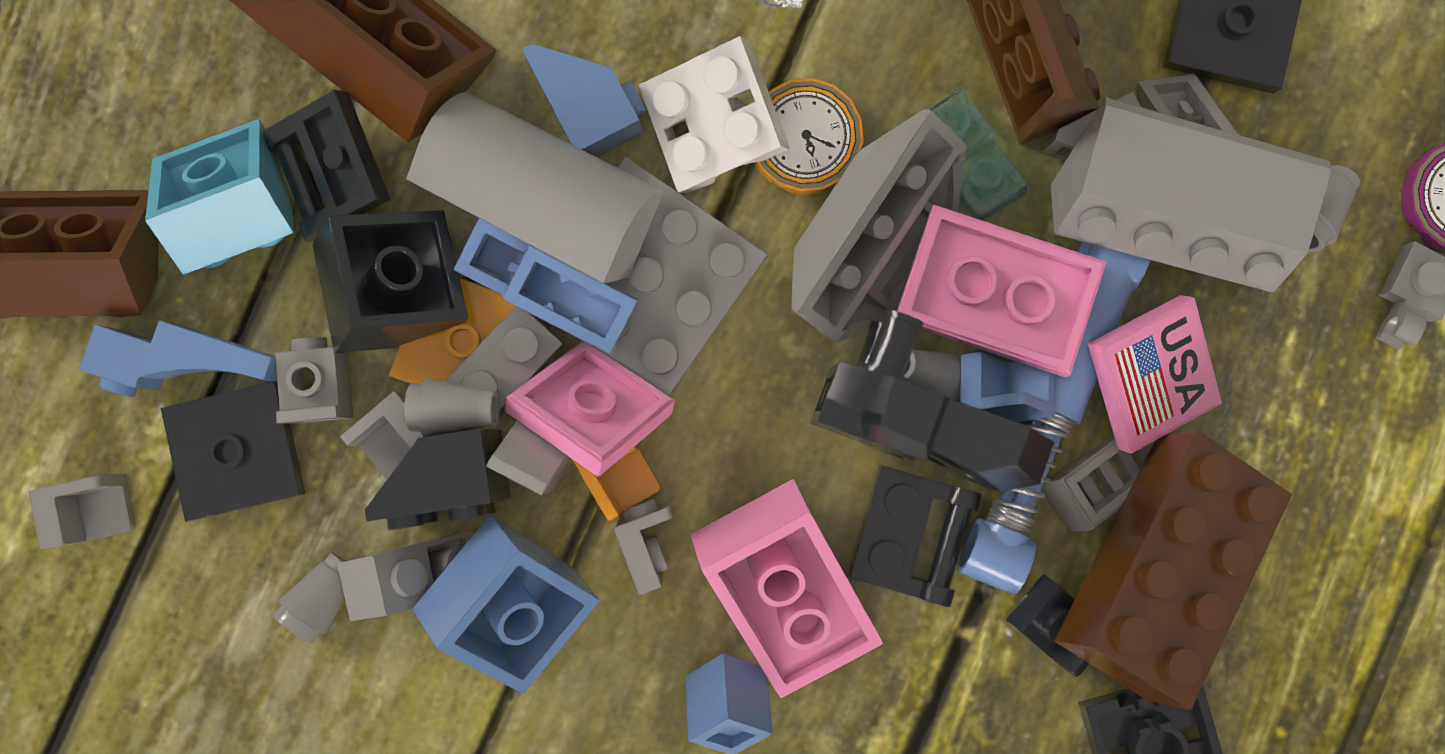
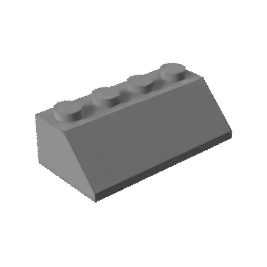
M1105 97L1050 185L1054 233L1059 236L1274 293L1308 254L1332 173L1331 162L1325 159Z

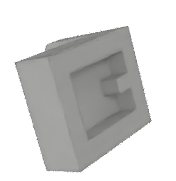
M655 499L623 510L622 513L626 522L620 523L613 528L639 596L662 587L663 580L660 572L669 569L657 536L647 539L643 531L645 528L674 517L671 505L658 508Z

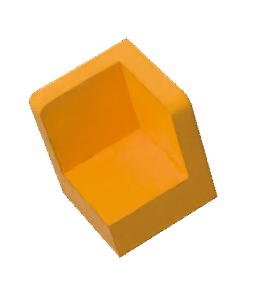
M637 445L599 477L572 459L608 521L620 515L623 510L631 508L657 493L661 488L660 483Z

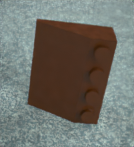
M967 0L1019 144L1054 133L1058 129L1099 108L1097 103L1100 98L1098 81L1090 68H1084L1077 49L1080 43L1078 27L1070 14H1064L1059 0Z

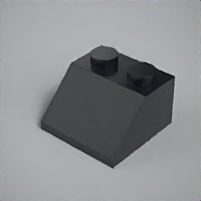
M444 210L327 216L312 246L334 354L394 348L463 324L468 320L459 275L457 271L453 270L456 261Z

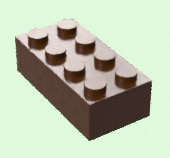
M1198 430L1167 434L1155 440L1054 641L1147 701L1191 710L1292 494Z

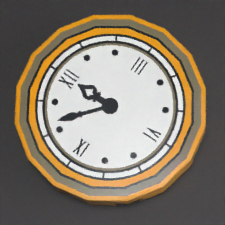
M815 78L789 80L771 89L769 94L790 149L762 162H755L760 174L776 186L797 195L820 194L835 187L857 152L861 150L864 142L862 118L852 99L835 85Z

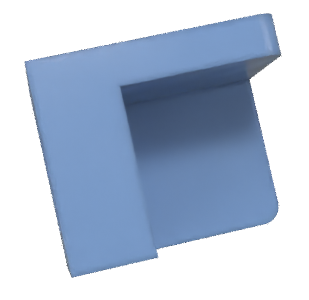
M982 351L961 355L960 402L1014 422L1055 417V374L1019 362L1006 363Z
M722 653L686 676L688 742L726 754H737L773 734L768 679L760 666Z

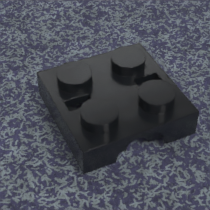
M1203 686L1191 710L1149 702L1128 688L1078 702L1092 754H1108L1107 750L1125 745L1128 754H1223ZM1197 726L1200 738L1188 741L1185 734L1179 732L1180 730Z

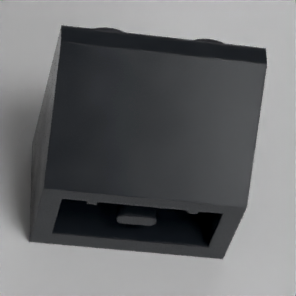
M480 428L418 438L365 508L366 521L386 519L388 530H397L437 522V511L441 510L448 511L449 521L476 518L496 513L495 502L511 498L508 478L486 467L491 456L503 441L501 430Z

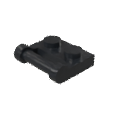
M332 90L263 132L269 151L277 153L302 220L298 223L304 241L312 242L316 239L329 215L365 214L390 200L348 92ZM299 144H301L305 156L307 158L315 182L325 205L324 208L322 207V204L316 192L308 168L300 151Z
M879 465L848 577L917 597L934 604L951 607L955 590L950 588L971 511H978L982 494ZM933 499L949 503L929 578L926 581L912 577Z

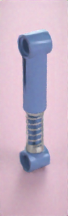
M1086 242L1081 243L1078 250L1079 253L1106 261L1107 263L1071 376L1064 378L1055 375V417L1029 420V425H1026L1055 442L1040 485L1000 491L1002 493L999 500L992 501V508L989 509L990 513H988L989 517L986 518L987 520L978 518L969 530L960 552L957 565L958 573L1012 595L1017 594L1022 588L1031 570L1036 552L1035 540L1028 537L1030 536L1029 532L1032 531L1031 527H1034L1032 523L1035 522L1031 515L1032 513L1039 512V509L1035 506L1038 497H1045L1044 493L1041 492L1044 482H1051L1050 478L1047 477L1050 467H1057L1052 462L1056 452H1063L1058 447L1061 438L1068 437L1067 434L1070 433L1069 429L1072 428V424L1080 425L1098 379L1087 343L1118 327L1130 294L1135 291L1145 275L1150 263L1149 259Z

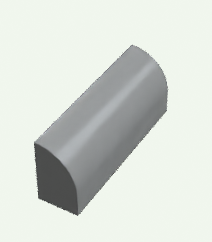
M463 92L450 98L431 118L420 138L406 178L603 284L629 278L664 192L469 92Z

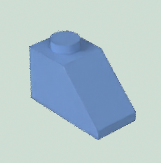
M530 44L522 49L572 145L598 157L643 133L638 115L646 112V109L630 80L620 84L611 67L542 46Z

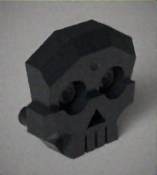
M886 309L883 314L884 319L882 323L871 321L870 330L857 365L854 366L840 361L830 368L810 424L856 440L868 447L900 459L904 457L910 460L917 458L929 461L986 489L1006 491L1040 485L1055 442L1031 427L952 400L945 395L908 382V378L904 377L918 334L924 325V322L895 310Z

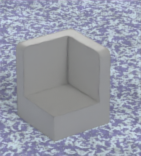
M393 391L340 436L347 446H359L386 479L389 478L416 440L423 437L421 432L409 431L406 426L404 417L406 393Z
M125 474L97 475L28 491L40 550L72 545L135 529L136 525Z

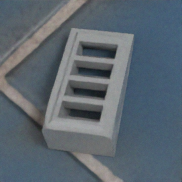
M1113 435L1051 476V482H1044L1042 490L1069 531L1093 530L1122 507L1140 469L1128 452L1118 450ZM1154 441L1137 450L1143 462ZM1113 458L1127 479L1126 482L1123 483L1108 459ZM1092 471L1107 492L1105 496L1101 494L1090 477L1089 473Z

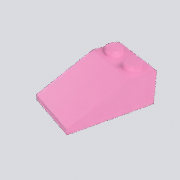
M794 479L690 534L703 574L780 699L883 644Z

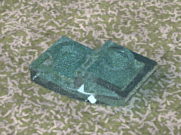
M961 89L928 109L933 111L968 145L966 161L961 163L962 189L960 200L973 218L984 221L1026 194L1027 183L995 144L994 130Z

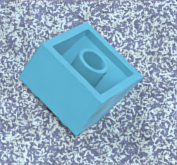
M260 118L152 159L145 221L183 275L203 267L214 268L229 260L230 257L255 247L266 248L273 246L285 236L293 233V202L275 153L270 152L263 136V132L266 129Z

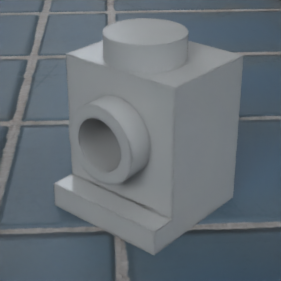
M326 337L291 340V351L275 353L280 411H276L277 423L300 424L353 418L347 353L334 354L333 347H328ZM310 368L315 375V382L310 389L304 390L303 370Z

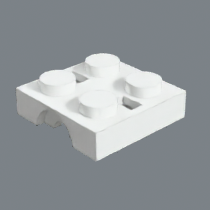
M741 36L638 85L678 193L690 194L714 183L715 178L731 169L748 163L762 162L790 149L751 43ZM751 90L755 102L744 107L740 99L735 97ZM686 120L690 132L676 138L672 126Z

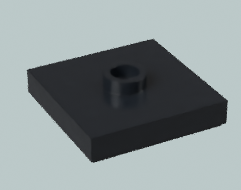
M1178 0L1163 68L1188 74L1194 73L1196 76L1275 94L1283 87L1302 0Z
M276 381L161 408L185 522L305 494L291 426L286 423H277L276 411H280L278 384Z

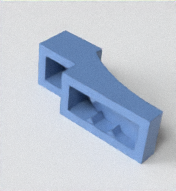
M481 218L478 219L453 269L503 295L502 299L608 354L612 353L639 299L611 284L599 282Z
M160 320L152 339L121 329L94 325L79 368L81 371L100 376L101 379L98 387L130 397H135L137 388L160 390L164 379L200 372L240 373L262 380L277 382L274 355L183 325Z

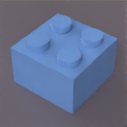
M489 515L412 610L438 650L524 694L600 600L570 564L497 518Z

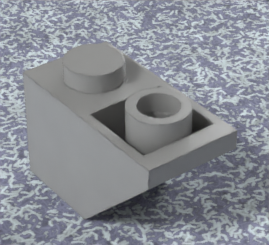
M474 529L337 563L350 621L388 616L413 608L474 535Z

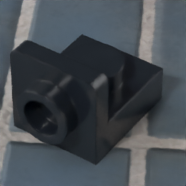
M1043 573L1006 620L1071 675L1078 677L1087 668L1089 663L1054 641L1074 599L1059 584Z

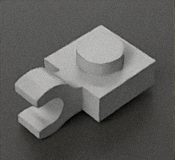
M1416 241L1402 246L1379 293V296L1394 304L1380 326L1376 339L1395 349H1400L1403 342L1414 346L1421 339L1427 321L1433 322L1443 319L1445 314L1444 256Z

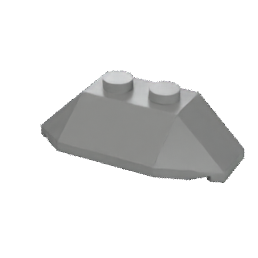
M923 109L858 151L794 247L791 310L836 343L849 338L851 334L870 329L871 321L882 323L884 319L883 314L886 309L897 311L932 206L936 205L955 212L959 210L962 189L961 163L966 161L968 145L933 111Z

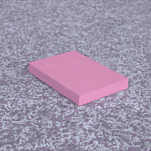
M933 205L897 311L924 322L921 329L923 331L1066 378L1071 376L1107 262Z

